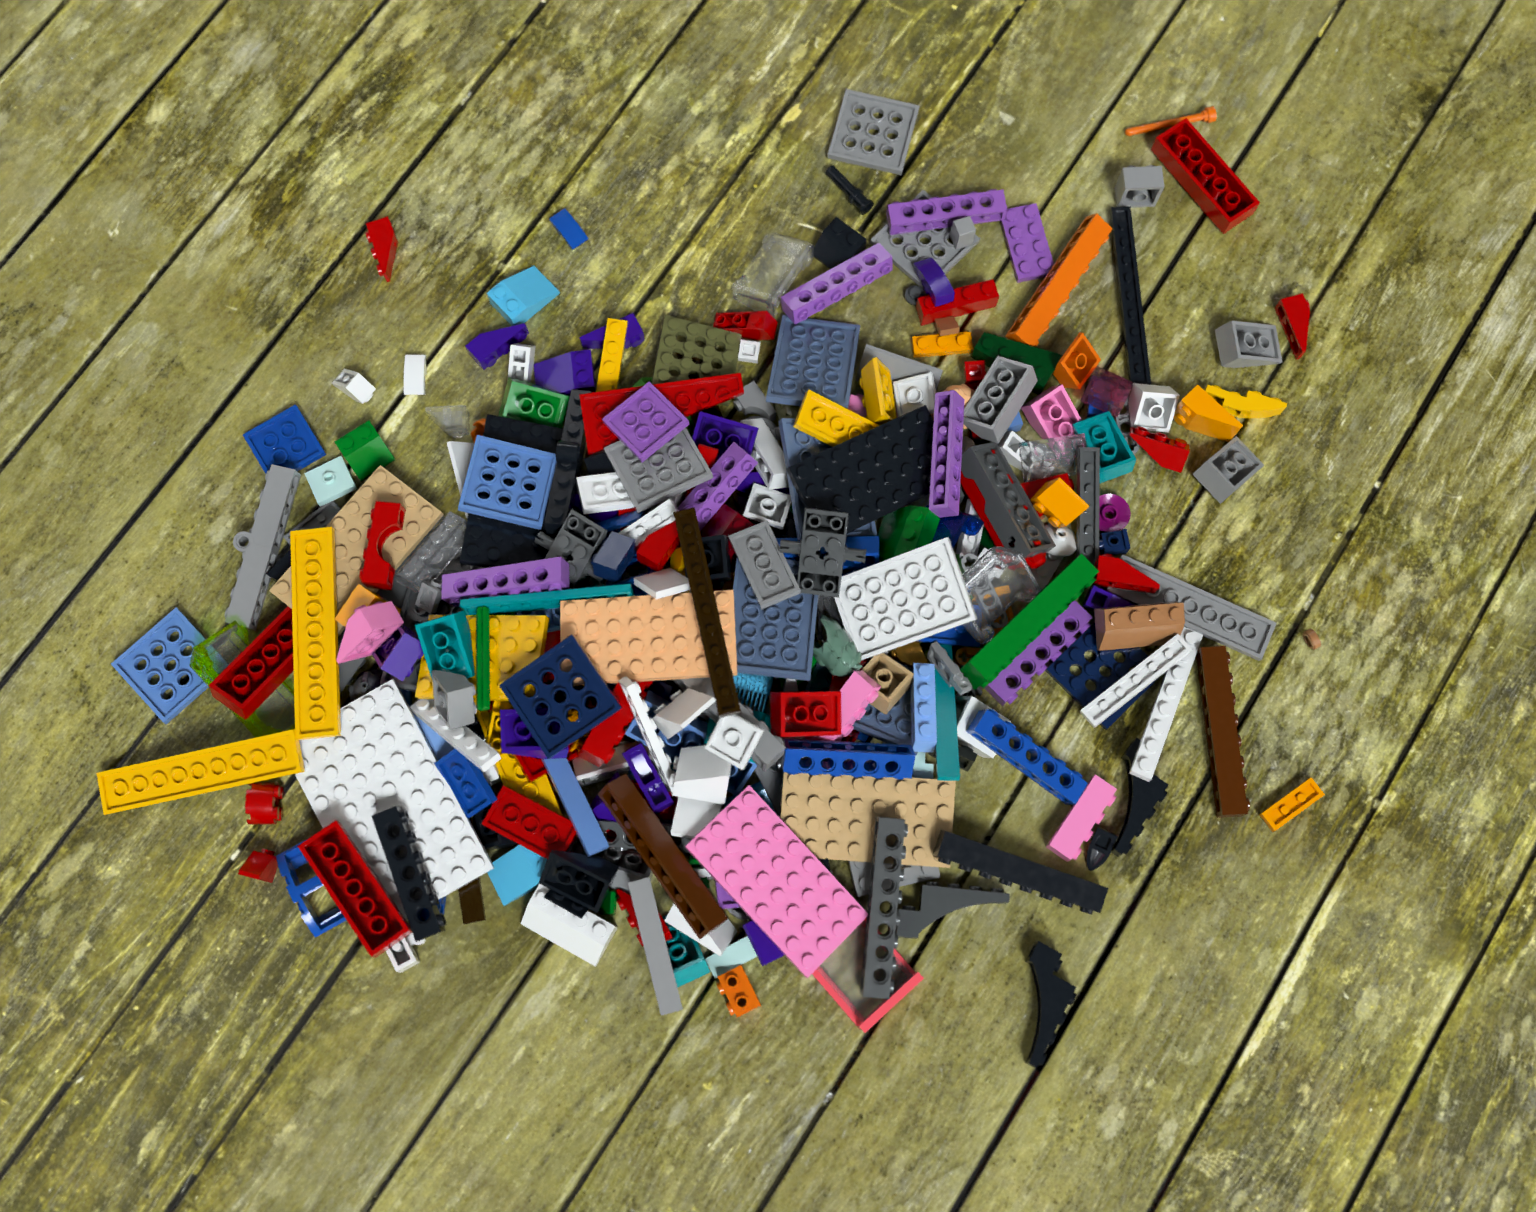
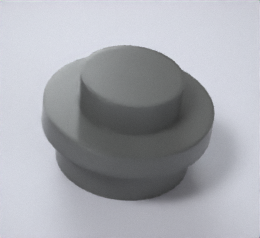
M910 286L905 292V299L911 305H916L917 299L925 296L923 289L919 286Z

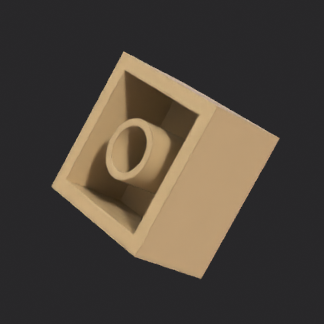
M884 653L874 656L862 669L881 686L878 691L879 696L873 703L869 704L886 715L911 687L914 673Z

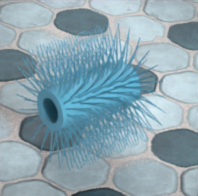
M738 673V676H733L736 691L739 689L738 700L741 698L742 689L744 691L741 701L742 705L744 704L746 690H748L746 706L749 703L752 691L753 694L749 707L751 709L754 696L757 693L754 704V711L756 710L758 697L761 694L758 711H760L764 694L766 695L762 711L764 713L774 677Z

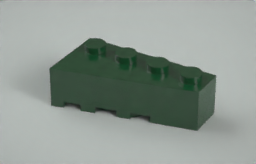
M984 332L974 347L971 358L977 361L984 360L985 366L989 368L997 356L1033 366L1038 381L1031 392L1039 395L1052 378L1057 363L1063 355Z

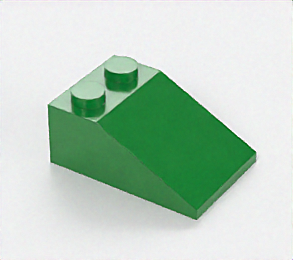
M509 377L498 416L562 428L570 396Z

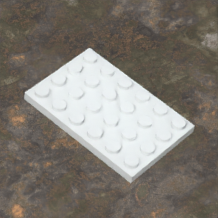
M949 537L842 576L839 598L834 597L845 631L851 642L855 643L858 652H861V661L977 620Z

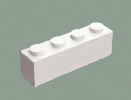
M763 418L741 420L740 423L759 428L751 457L758 462L755 468L768 490L788 488L784 453Z

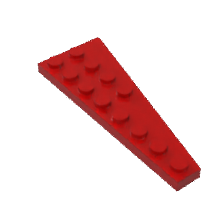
M741 373L653 384L685 417L744 394ZM643 386L579 394L588 455L602 451L604 447L620 441L603 423L602 419Z

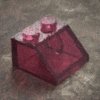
M1097 366L1080 401L1101 411H1110L1112 416L1118 417L1134 382Z

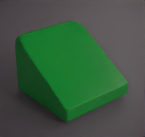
M614 891L608 893L607 898L599 909L601 915L616 914L617 894Z

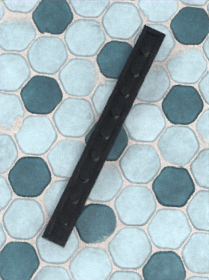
M1111 207L1110 219L1111 228H1113L1112 237L1130 390H1132L1133 383L1151 385L1131 207Z

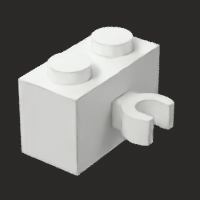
M411 933L386 950L396 972L402 973L420 963L413 945H422L426 942V939L415 942L413 933Z

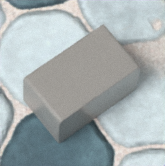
M970 216L955 220L952 223L950 237L956 250L973 244L976 229Z

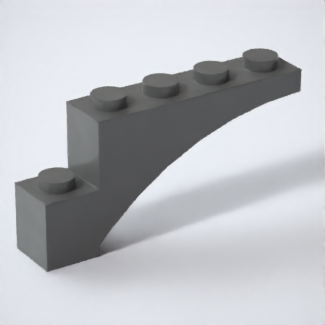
M926 882V885L920 886L919 911H915L913 906H902V909L897 910L900 913L899 926H896L895 935L901 938L918 939L919 933L924 928L948 913L974 905L1009 903L1010 894L1004 893V889L991 888V892L982 891V887L969 886V889H960L961 885L948 884L947 887H940L938 882Z

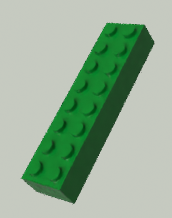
M1082 553L960 668L961 673L969 679L974 690L980 686L984 688L990 684L1003 669L1013 662L1015 657L1020 655L1045 628L1055 621L1056 617L1061 615L1086 588L1096 581L1094 576L1099 571Z

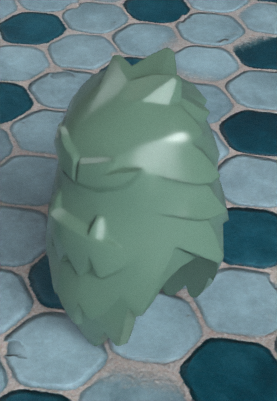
M822 614L820 620L826 629L827 641L821 646L814 639V657L819 665L822 667L826 666L833 676H851L854 671H859L863 667L860 665L861 652H858L855 643L851 642L848 634L837 621L831 620Z

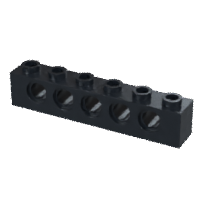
M395 806L372 815L371 817L415 942L446 931L444 927L446 919L443 913H439L437 907L439 900L436 893L431 890V877L428 871H425L423 868L424 858L421 851H417L415 845L417 838L407 823L409 815L406 809H403L402 806ZM395 825H398L400 828V834L397 837H394L392 834V828ZM403 845L408 850L404 858L399 854V849ZM410 866L415 870V875L411 879L406 874ZM417 887L422 890V897L419 900L414 896V890ZM424 908L430 912L428 920H424L421 917V912Z

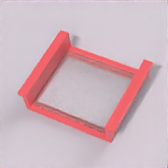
M866 918L812 973L852 1022L864 1033L924 979L919 972H915L894 948L893 957H896L895 971L892 970L891 979L894 980V991L890 993L889 999L863 997L860 994ZM879 946L876 949L875 954L877 957L885 954V946ZM878 968L874 971L873 976L875 979H880L883 976V969Z

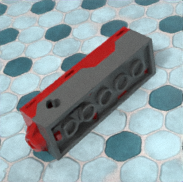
M994 442L969 447L962 453L960 483L972 502L975 511L981 518L984 527L990 534L994 545L1003 557L1005 564L1009 569L1023 565L1031 569L1042 566L1046 562V553L1056 545L1000 447Z

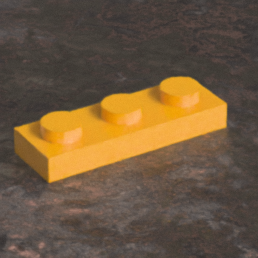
M960 332L946 336H940L939 334L912 336L914 358L973 353L971 332Z
M1311 777L1259 815L1270 830L1274 832L1325 794Z

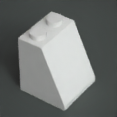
M955 696L958 745L972 748L974 753L983 758H994L997 755L995 752L966 732L979 710L992 708L973 696ZM998 713L1000 719L1011 723V720ZM995 726L992 727V733L994 736L997 735V729Z
M706 745L681 748L679 757L675 756L673 764L676 774L672 773L669 786L673 787L672 796L725 804L731 763L704 749Z

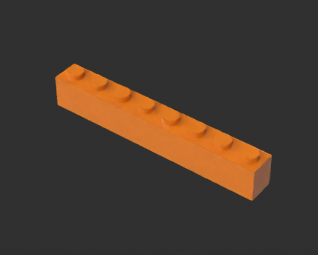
M1097 213L1085 217L1005 337L1034 347L1038 345V339L1049 328L1048 324L1058 315L1061 305L1069 299V293L1079 284V278L1089 269V263L1099 254L1101 245L1109 239L1108 235L1113 228Z

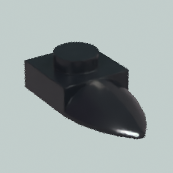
M1098 826L1087 851L1089 871L1097 869L1107 860L1118 835Z

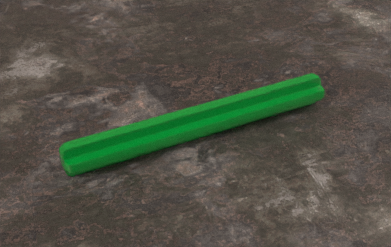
M486 606L477 607L476 708L479 711H487L490 708L489 608Z

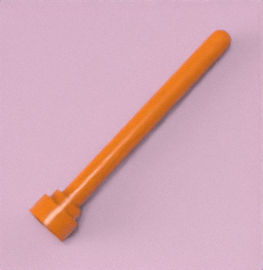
M1214 106L1206 107L1201 113L1127 128L1125 134L1132 136L1173 127L1185 118L1190 123L1197 121L1215 122L1217 118L1216 109Z

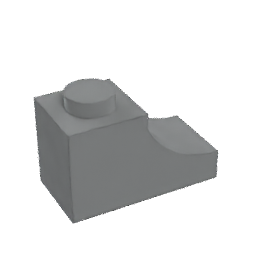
M755 381L743 387V395L734 398L733 404L739 412L742 411L745 416L756 414L771 421L776 420L775 409L770 402H766L765 395Z

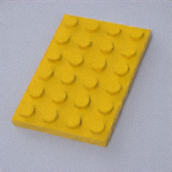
M429 615L428 621L446 615ZM468 615L466 618L471 631L475 676L467 678V680L474 684L476 691V615ZM489 615L490 701H509L499 685L544 654L549 618L546 615ZM423 655L415 697L418 699H434L432 678ZM530 684L526 686L525 694L528 697H533L536 693V688Z

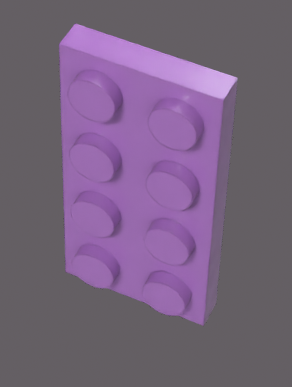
M1037 203L1007 209L1006 218L1001 220L1000 223L1017 283L1045 278L1054 263Z

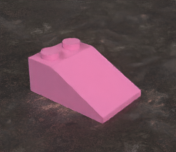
M1063 385L1051 386L1021 407L1029 424L1058 458L1078 446L1072 424L1080 422L1082 419Z
M379 601L367 607L362 605L354 610V614L348 619L336 659L338 664L371 656L404 623L392 601L385 603Z

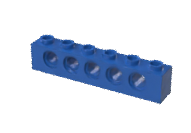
M992 709L978 711L968 727L967 733L1064 804L1074 805L1077 803L1088 782L1082 779L1083 776L1079 772L1071 771L1066 767L1064 761L1049 755V750L1034 744L1030 736L1015 730V725L1008 721L1004 722L999 718V714ZM993 726H995L997 729L996 736H994L992 733ZM1010 738L1014 742L1013 748L1009 745ZM1027 750L1030 752L1031 755L1030 760H1027L1026 758ZM1044 763L1047 765L1046 773L1043 771ZM1061 775L1063 776V779H1064V782H1063L1062 785H1061V783H1060V781H1059V778H1060Z
M783 739L786 748L780 762L782 771L788 774L808 773L814 776L829 774L835 777L851 775L856 778L872 776L877 779L892 777L898 780L912 778L916 756L912 745ZM824 758H830L827 761H822Z

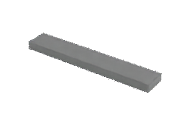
M650 877L629 882L628 886L660 1014L662 1016L683 1010Z

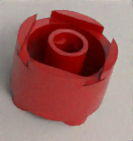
M260 781L248 784L252 787L246 790L245 813L250 814L251 818L246 819L247 824L268 825L277 824V821H282L283 808H279V799L284 797L283 786H280L277 781Z

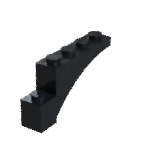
M1138 738L1131 742L1121 757L1125 762L1127 771L1128 803L1123 827L1111 851L1117 857L1123 853L1126 855L1133 846L1130 842L1134 836L1138 837L1145 828L1142 824L1146 818L1149 820L1156 811L1154 806L1158 801L1161 803L1168 793L1165 791L1168 784L1154 774L1150 782L1129 774L1141 741Z
M1040 941L1034 943L1025 961L1031 967L1037 995L1036 1030L1031 1050L1025 1062L1033 1068H1037L1038 1065L1041 1066L1047 1056L1045 1050L1048 1044L1050 1046L1053 1044L1057 1036L1055 1030L1058 1024L1062 1025L1067 1013L1064 1011L1068 1004L1072 1005L1077 995L1074 993L1075 986L1053 974L1054 971L1058 972L1063 961L1060 958L1062 954Z

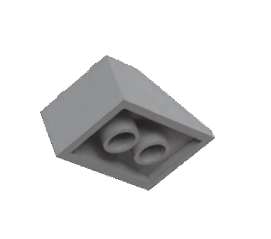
M1231 320L1215 329L1221 367L1243 368L1282 363L1276 325Z
M1236 436L1199 467L1193 475L1221 504L1260 470L1264 464Z

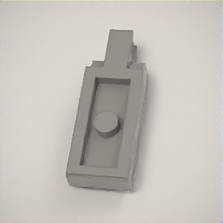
M937 641L931 643L927 658L931 664H935V669L948 686H953L959 695L971 691L972 684L967 677L963 676L958 665L948 656L947 651Z

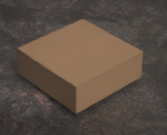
M954 316L934 320V325L940 336L959 333L960 327Z

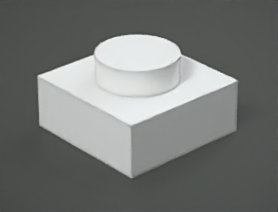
M741 340L738 361L758 364L760 342Z

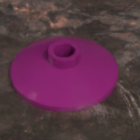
M1115 494L1100 495L1099 530L1107 533L1124 529L1131 517L1127 502ZM1105 513H1110L1112 518H1107Z

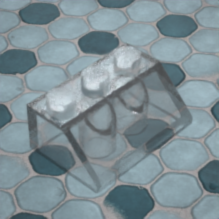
M1085 433L1018 443L1024 483L1068 473V476L1077 475V448L1086 447Z

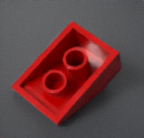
M841 691L770 692L771 734L773 736L841 735Z

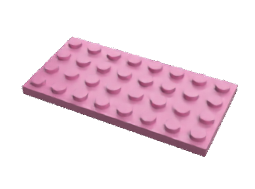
M750 785L746 786L684 846L805 978H808L869 915Z

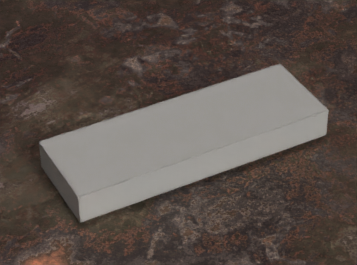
M333 500L318 508L290 531L326 527L341 509ZM289 531L287 534L283 536V538L291 546Z

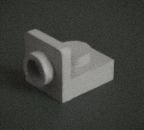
M432 579L431 581L422 582L415 605L430 614L436 613L442 594V581Z

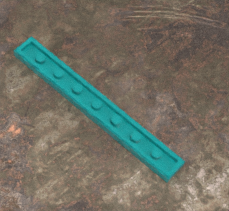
M631 584L461 599L460 607L464 610L466 616L476 615L477 607L482 606L489 608V614L560 608V601L628 597L634 596Z
M940 644L953 661L952 645ZM935 669L937 780L959 781L960 766L955 689L953 686L949 687Z

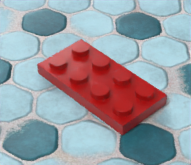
M503 785L497 795L498 800L493 802L482 825L547 860L552 850L567 852L577 834L572 822Z

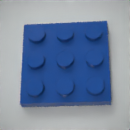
M296 404L243 434L265 474L270 470L271 464L295 469L298 472L327 455Z

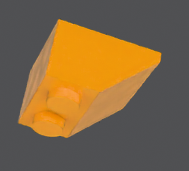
M1060 477L1046 482L1030 499L1034 504L1035 510L1048 517V522L1056 528L1066 527L1089 507Z

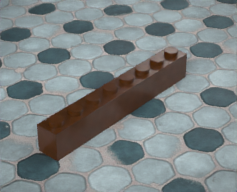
M1226 646L1200 647L1196 654V663L1216 818L1241 817L1248 814L1250 802L1245 794L1247 780L1245 776L1243 777L1244 758L1240 755L1241 737L1237 734L1236 727L1239 720L1238 715L1234 712L1236 697L1231 689L1233 676L1229 672L1228 667L1230 664V654L1226 652Z
M624 774L606 784L598 793L599 797L699 940L717 929L728 919L698 877L697 872L693 870L686 860L685 855L679 850L672 837L662 826L659 818L655 816L646 800L638 792L634 783Z

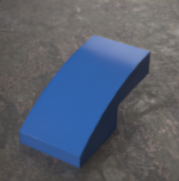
M565 208L549 218L551 224L558 234L562 235L572 251L589 239Z

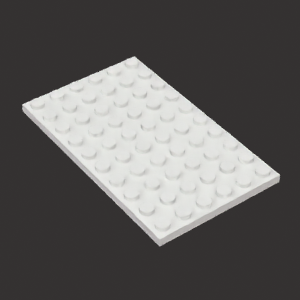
M394 679L340 708L341 736L299 740L305 772L295 775L322 828H325L335 820L342 824L405 919H407L371 817L372 815L395 806H402L403 809H406L409 815L407 823L410 830L412 829L416 835L417 842H415L417 851L420 850L423 855L424 863L422 865L431 877L432 883L430 887L432 892L436 893L438 900L495 868L452 789L436 768L434 763L438 760ZM395 825L392 828V834L394 837H397L400 834V828L398 825ZM403 845L399 849V854L404 858L408 850ZM411 866L406 871L410 879L415 875V870ZM419 887L414 890V896L418 900L422 897V890Z

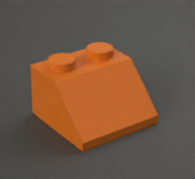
M1083 332L1077 335L1058 361L1053 375L1064 388L1080 390L1101 361V358Z

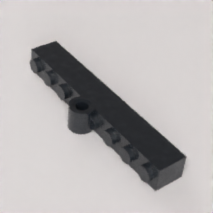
M571 389L561 441H558L556 447L557 463L544 522L546 535L550 537H557L571 509L574 508L577 492L576 477H580L586 445L579 394L591 393V391Z

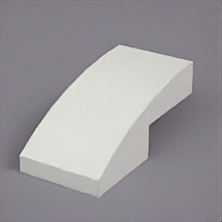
M405 355L404 395H425L426 355Z

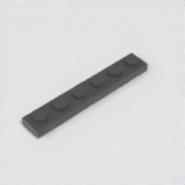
M1078 447L1077 495L1089 507L1077 517L1076 558L1082 553L1094 566L1095 560L1099 556L1100 447Z

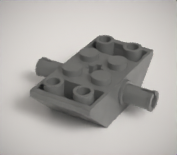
M805 508L802 540L798 542L781 539L779 553L798 554V557H800L797 583L801 593L839 598L844 562L849 560L865 563L867 549L848 548L846 545L849 513ZM821 547L825 548V554H822L819 551Z
M571 509L555 539L546 535L543 531L538 533L537 536L541 539L535 538V543L549 550L545 559L562 557L569 563V588L562 590L585 588L591 577L598 580L601 584H605L608 581L595 576L593 565H591L593 555L599 552L602 542L607 536L605 528Z

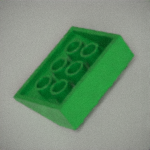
M919 506L899 508L885 515L877 534L880 543V562L932 543L940 518L931 512L928 507Z

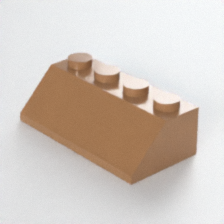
M1183 602L1094 609L1097 651L1164 645L1176 634L1181 635L1185 625Z

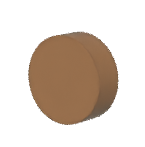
M1310 628L1303 632V639L1310 649L1315 650L1321 647V641L1313 629Z

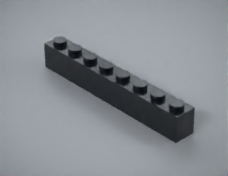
M944 830L940 831L933 855L939 857V862L948 865L951 864V861L958 863L959 869L971 872V869L978 870L979 876L990 880L992 876L1000 878L999 883L1010 887L1012 883L1020 885L1019 890L1030 894L1032 890L1040 892L1039 897L1052 901L1053 897L1060 899L1059 904L1072 908L1073 904L1081 906L1079 911L1090 915L1093 914V911L1101 913L1108 891L1107 887Z

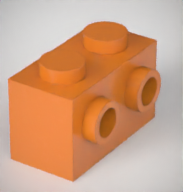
M742 965L718 976L719 982L716 985L721 995L726 994L729 1000L725 1004L731 1016L735 1014L738 1018L761 1006Z

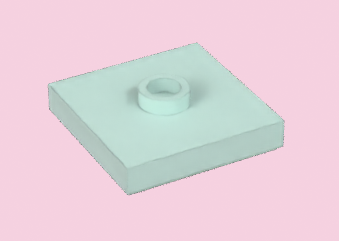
M342 456L304 473L320 507L357 489Z

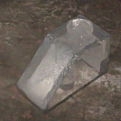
M466 405L425 407L429 418L449 436L461 438L464 435H469V411Z

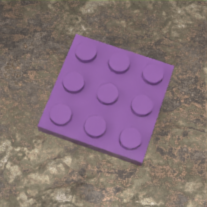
M651 382L646 383L602 419L603 423L642 463L689 425V420Z

